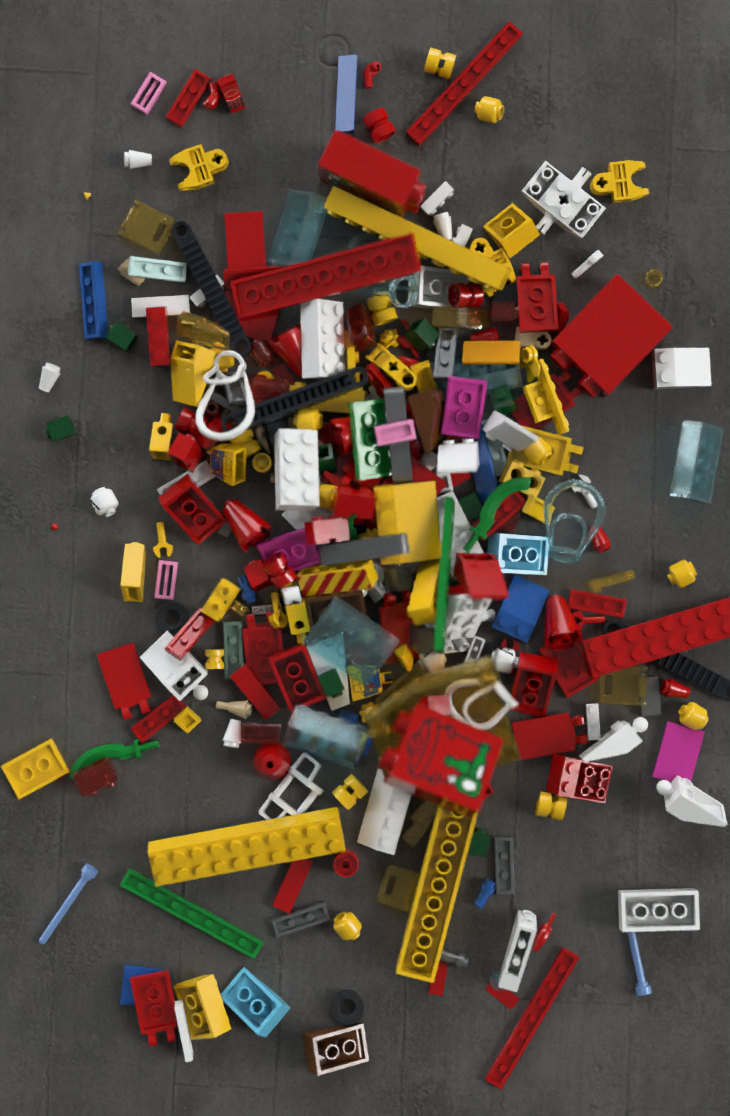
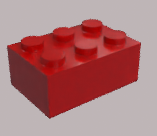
M304 643L268 656L290 713L326 699L325 692Z

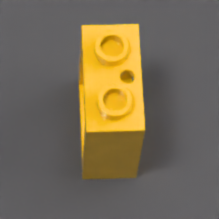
M222 578L201 611L214 620L221 621L241 591V588L228 579Z

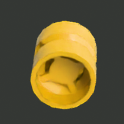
M430 48L424 72L432 75L438 73L439 77L450 79L456 55L448 52L442 54L441 50ZM440 60L445 61L443 68L438 67Z
M390 292L382 293L366 300L369 310L373 311L371 316L374 326L387 324L398 319L395 308L391 307L393 301Z
M252 429L244 431L233 439H229L231 444L246 447V458L262 450L258 440L252 439L254 436Z
M352 773L344 780V785H339L332 791L333 795L347 810L356 804L357 798L361 799L368 792L365 786ZM349 788L354 790L353 794L348 791Z
M540 791L535 815L545 818L549 815L551 819L562 821L566 810L567 797L558 795L552 797L551 793Z

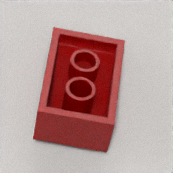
M188 473L158 497L162 507L197 545L227 522L226 518Z
M520 652L510 694L517 705L509 710L536 716L546 715L557 675L558 659Z

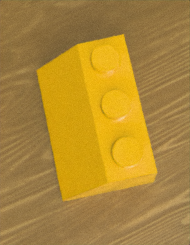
M214 974L202 975L173 985L177 999L182 1000L184 1004L191 1040L215 1038L231 1029Z

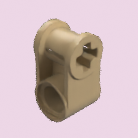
M516 327L514 341H520L521 348L533 345L535 349L545 350L550 346L551 336L548 332L519 333V327ZM541 336H545V340H548L544 345H540V341H537Z

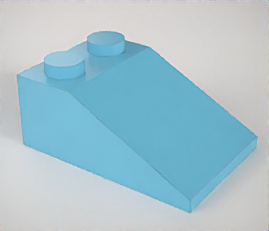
M492 533L488 537L487 553H493L498 559L502 573L547 575L550 537Z
M245 967L241 969L220 995L223 1001L257 1035L263 1037L268 1036L291 1008Z

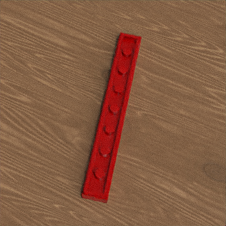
M509 21L406 131V135L420 147L523 36V33Z
M562 946L484 1079L502 1090L580 958L578 955Z

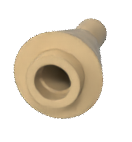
M249 700L229 703L217 701L216 709L228 710V712L246 719L247 716L251 715L252 704H250Z

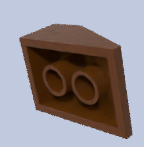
M440 387L408 397L425 453L437 449L441 442L440 431L445 394Z
M362 590L306 596L305 598L311 637L369 628Z
M364 1023L322 1028L303 1033L308 1072L317 1076L369 1061Z

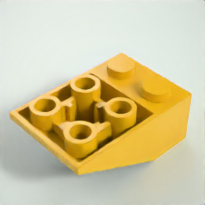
M176 340L170 358L173 401L198 407L206 386L203 377L211 370L217 352L200 345Z

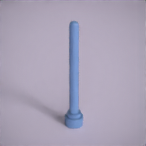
M86 863L81 869V878L39 938L40 944L47 942L87 881L95 878L98 873L96 868Z
M627 932L638 983H636L637 987H635L637 996L651 994V986L648 984V981H645L635 932Z

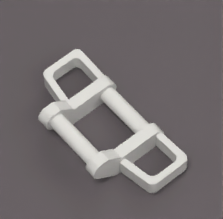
M302 753L294 765L288 769V774L275 791L269 794L268 799L260 808L259 814L266 820L272 819L265 813L266 808L272 801L284 809L277 818L285 817L288 813L290 815L305 813L315 798L324 791L312 782L321 768V764L308 753ZM305 758L315 764V768L309 778L297 770V767ZM294 777L312 789L298 810L280 798V795Z

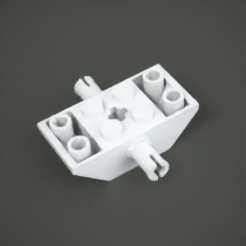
M545 161L521 191L539 211L545 214L536 226L538 231L544 226L540 234L545 235L546 231L555 222L565 231L582 239L606 209L582 190L581 187L591 176V173L587 171L582 177L586 171L585 168L582 167L574 179L570 180ZM560 198H561V199L564 198V199L566 200V203H563V204L561 205V204L559 203V202H560Z
M468 594L448 596L445 651L443 654L468 651L480 623L494 621V610H487L492 599L482 598V600H474ZM436 622L425 623L426 627H432L434 647Z

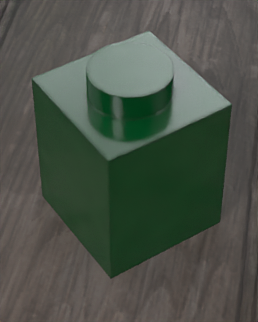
M423 318L413 322L404 336L418 351L431 349L436 344L435 340L439 333Z
M118 322L115 325L111 324L106 332L108 334L106 338L126 352L130 350L138 337L134 332Z
M507 384L489 390L493 407L497 412L506 415L518 410L514 394Z
M68 415L46 423V435L53 442L77 435L71 417Z
M331 443L318 446L319 475H322L324 471L330 473L338 471L336 455Z
M475 492L458 500L468 521L471 520L474 523L480 519L482 505Z
M336 667L318 675L327 697L331 696L334 699L343 695L342 691L345 690V687Z
M476 827V830H473L467 854L482 858L486 857L491 837L490 833H487V829Z

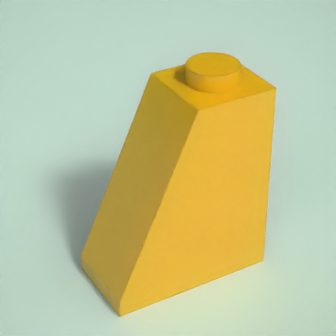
M137 542L125 544L121 590L123 600L127 602H143L146 551L145 545Z

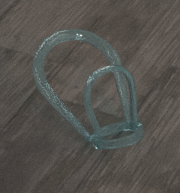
M362 233L351 239L348 243V250L355 248L362 241L379 242L383 241V239L379 238L380 234ZM414 274L410 275L411 277L404 276L395 279L393 282L385 281L388 285L372 288L368 293L372 296H389L395 306L408 308L415 302L419 287L415 283ZM405 279L411 284V286L397 284L401 280ZM395 289L412 291L410 300L405 304H400L396 299Z
M567 480L557 484L548 493L544 502V519L549 543L547 555L551 559L563 563L580 562L582 553L600 528L605 518V502L602 494L592 484L582 480ZM570 487H580L589 491L594 496L598 505V515L588 535L585 521L577 515L563 513L552 521V503L562 490ZM564 517L573 518L582 524L583 536L577 551L568 547H554V527L559 519ZM555 552H564V553L571 554V555H573L574 557H572V558L561 557V556H558V555H556V554H554V553H555Z

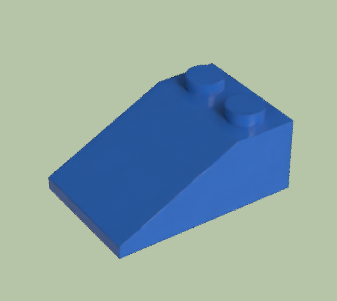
M514 574L507 590L508 598H503L491 627L527 643L549 590Z

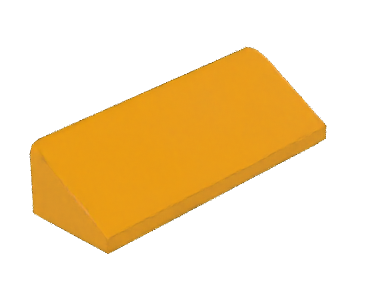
M464 341L462 364H520L521 342Z

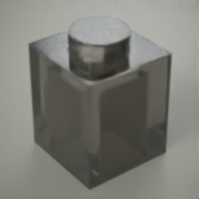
M403 563L391 564V568L384 569L386 592L413 590L411 566L403 567Z
M425 624L410 625V648L419 654H427L428 651H433L435 627L428 628Z

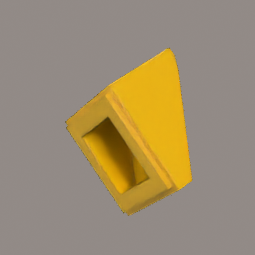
M404 644L394 650V653L401 666L407 671H411L414 657L408 646Z

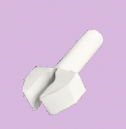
M597 250L571 273L572 277L577 279L589 267L601 259L603 254Z
M578 475L583 481V488L578 486L575 480L572 479L571 489L573 492H581L592 509L596 508L598 503L588 489V484L591 483L589 478L584 475Z

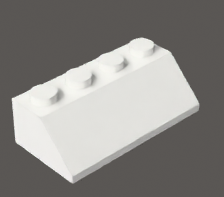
M378 768L357 842L372 849L394 855L411 794L383 783L387 771Z

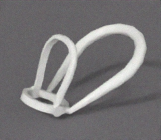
M226 350L218 354L213 363V368L203 377L204 382L211 385L200 401L195 416L198 429L209 439L223 441L235 438L249 427L255 414L254 401L245 373L246 362L235 351ZM224 355H231L240 362L237 373L232 377L224 375L219 369L218 361ZM216 372V377L214 379H208ZM244 378L247 414L244 421L232 431L224 433L212 432L205 426L203 414L215 386Z
M497 678L457 680L446 688L444 694L449 695L450 716L481 730L491 729L510 708L512 709L517 705L516 701L512 699ZM491 682V685L467 699L463 707L465 718L462 717L452 704L451 697L453 692L457 688ZM495 687L507 704L488 722H473L467 714L469 703Z

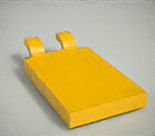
M522 426L537 437L545 440L552 447L551 453L553 455L545 465L536 466L524 456V449L520 451L512 449L508 453L507 461L514 462V460H518L524 463L526 467L563 475L564 470L577 473L579 466L570 464L569 459L571 452L582 455L584 447L571 444L572 438Z

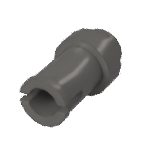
M442 949L439 961L455 965L457 969H461V967L466 969L469 959L462 953L456 954Z

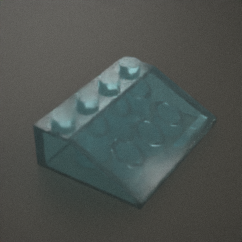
M335 595L302 643L366 686L399 643V639Z
M296 705L283 745L355 770L370 730L361 724L354 725L348 723L343 718L331 717L326 712H316L308 706Z

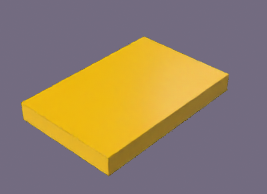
M52 738L1 766L18 800L70 772Z

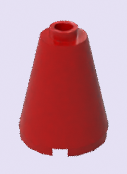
M301 323L295 324V328H287L274 336L273 340H269L268 343L294 373L301 377Z
M350 416L329 420L328 432L332 443L336 442L338 448H335L341 456L349 454L353 451Z
M229 499L223 504V514L240 548L244 552L250 551L249 547L252 545L256 548L258 542L264 541L271 534L269 529L273 530L271 524L238 499Z
M552 595L546 601L544 645L546 648L550 646L552 650L556 651L573 648L574 643L577 641L581 643L583 639L582 633L565 598L560 595Z
M267 742L256 750L253 757V765L261 777L267 780H277L287 774L291 766V755L284 745L278 742ZM272 761L274 766H269L267 762Z

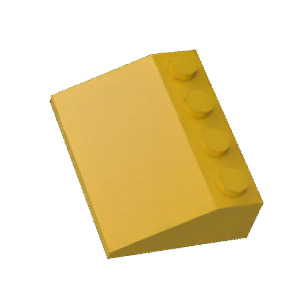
M435 481L378 485L374 487L378 536L407 533L410 553L381 557V565L440 559L441 537Z

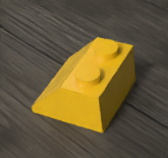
M514 203L483 226L497 246L503 248L509 258L513 257L540 235L532 219Z

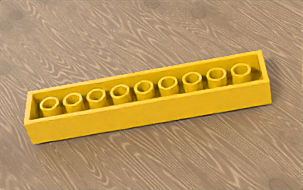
M333 186L324 205V208L328 209L327 214L338 219H342L343 216L346 218L345 222L355 227L362 225V230L372 235L379 233V238L383 240L414 233L419 257L426 260L430 257L432 258V263L443 268L447 265L450 267L449 271L462 276V273L467 275L466 279L474 283L484 282L483 287L496 292L497 289L502 291L512 271L506 266Z
M439 805L437 806L396 964V974L434 983L478 813L468 818Z
M338 807L148 842V856L156 886L346 851Z

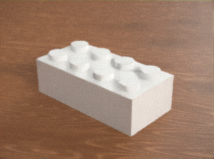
M313 299L300 304L302 378L322 380L344 372L343 302Z
M279 429L274 435L276 510L315 511L319 507L317 430Z
M452 490L437 498L441 545L445 497H452L455 501L451 577L454 576L456 553H467L462 548L474 533L469 531L471 526ZM476 541L469 553L484 552L479 542Z
M695 888L618 890L619 929L622 932L700 930L699 891Z

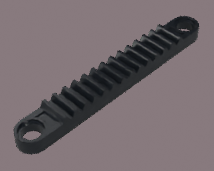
M177 221L172 226V234L232 351L240 354L242 358L248 356L251 352V344L190 225L185 221ZM185 227L187 232L185 235L179 236L176 233L177 229ZM238 343H245L247 349L244 352H238L236 350Z
M355 367L254 405L255 414L253 420L246 430L260 427L262 424H267L270 421L273 422L292 413L295 414L299 410L311 408L313 405L324 403L327 400H332L335 397H340L362 388L368 383V373L362 367ZM356 373H362L364 379L361 382H355L353 376ZM247 408L223 417L221 427L224 432L233 430L226 428L227 421L235 420L237 423L235 428L244 421Z
M608 620L603 625V633L607 634L608 626L613 623L617 625L618 630L629 626L617 620ZM680 653L653 660V662L724 700L730 701V697L726 694L727 688L730 687V680Z

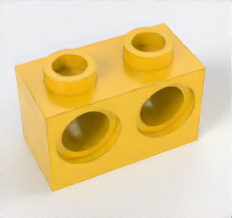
M514 460V462L507 461L497 482L502 484L511 480V471L515 469L517 471L516 478L531 477L534 481L533 486L529 487L528 490L517 492L529 497V494L537 497L546 478L540 476L541 472L534 468L530 470L525 468V464L518 460Z

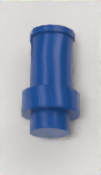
M247 575L238 577L237 580L243 593L241 595L243 601L246 600L247 604L256 602V596L258 595L251 587Z
M486 878L485 882L482 881L479 886L480 890L472 903L483 908L490 894H493L495 891V882Z

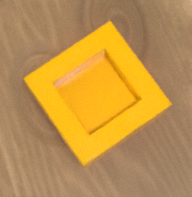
M187 706L174 718V722L188 734L201 722V718Z

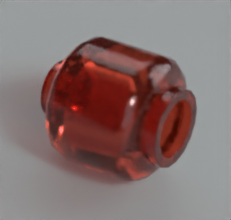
M257 339L251 343V352L248 356L257 367L268 368L276 361V352L270 347L267 340L259 341Z

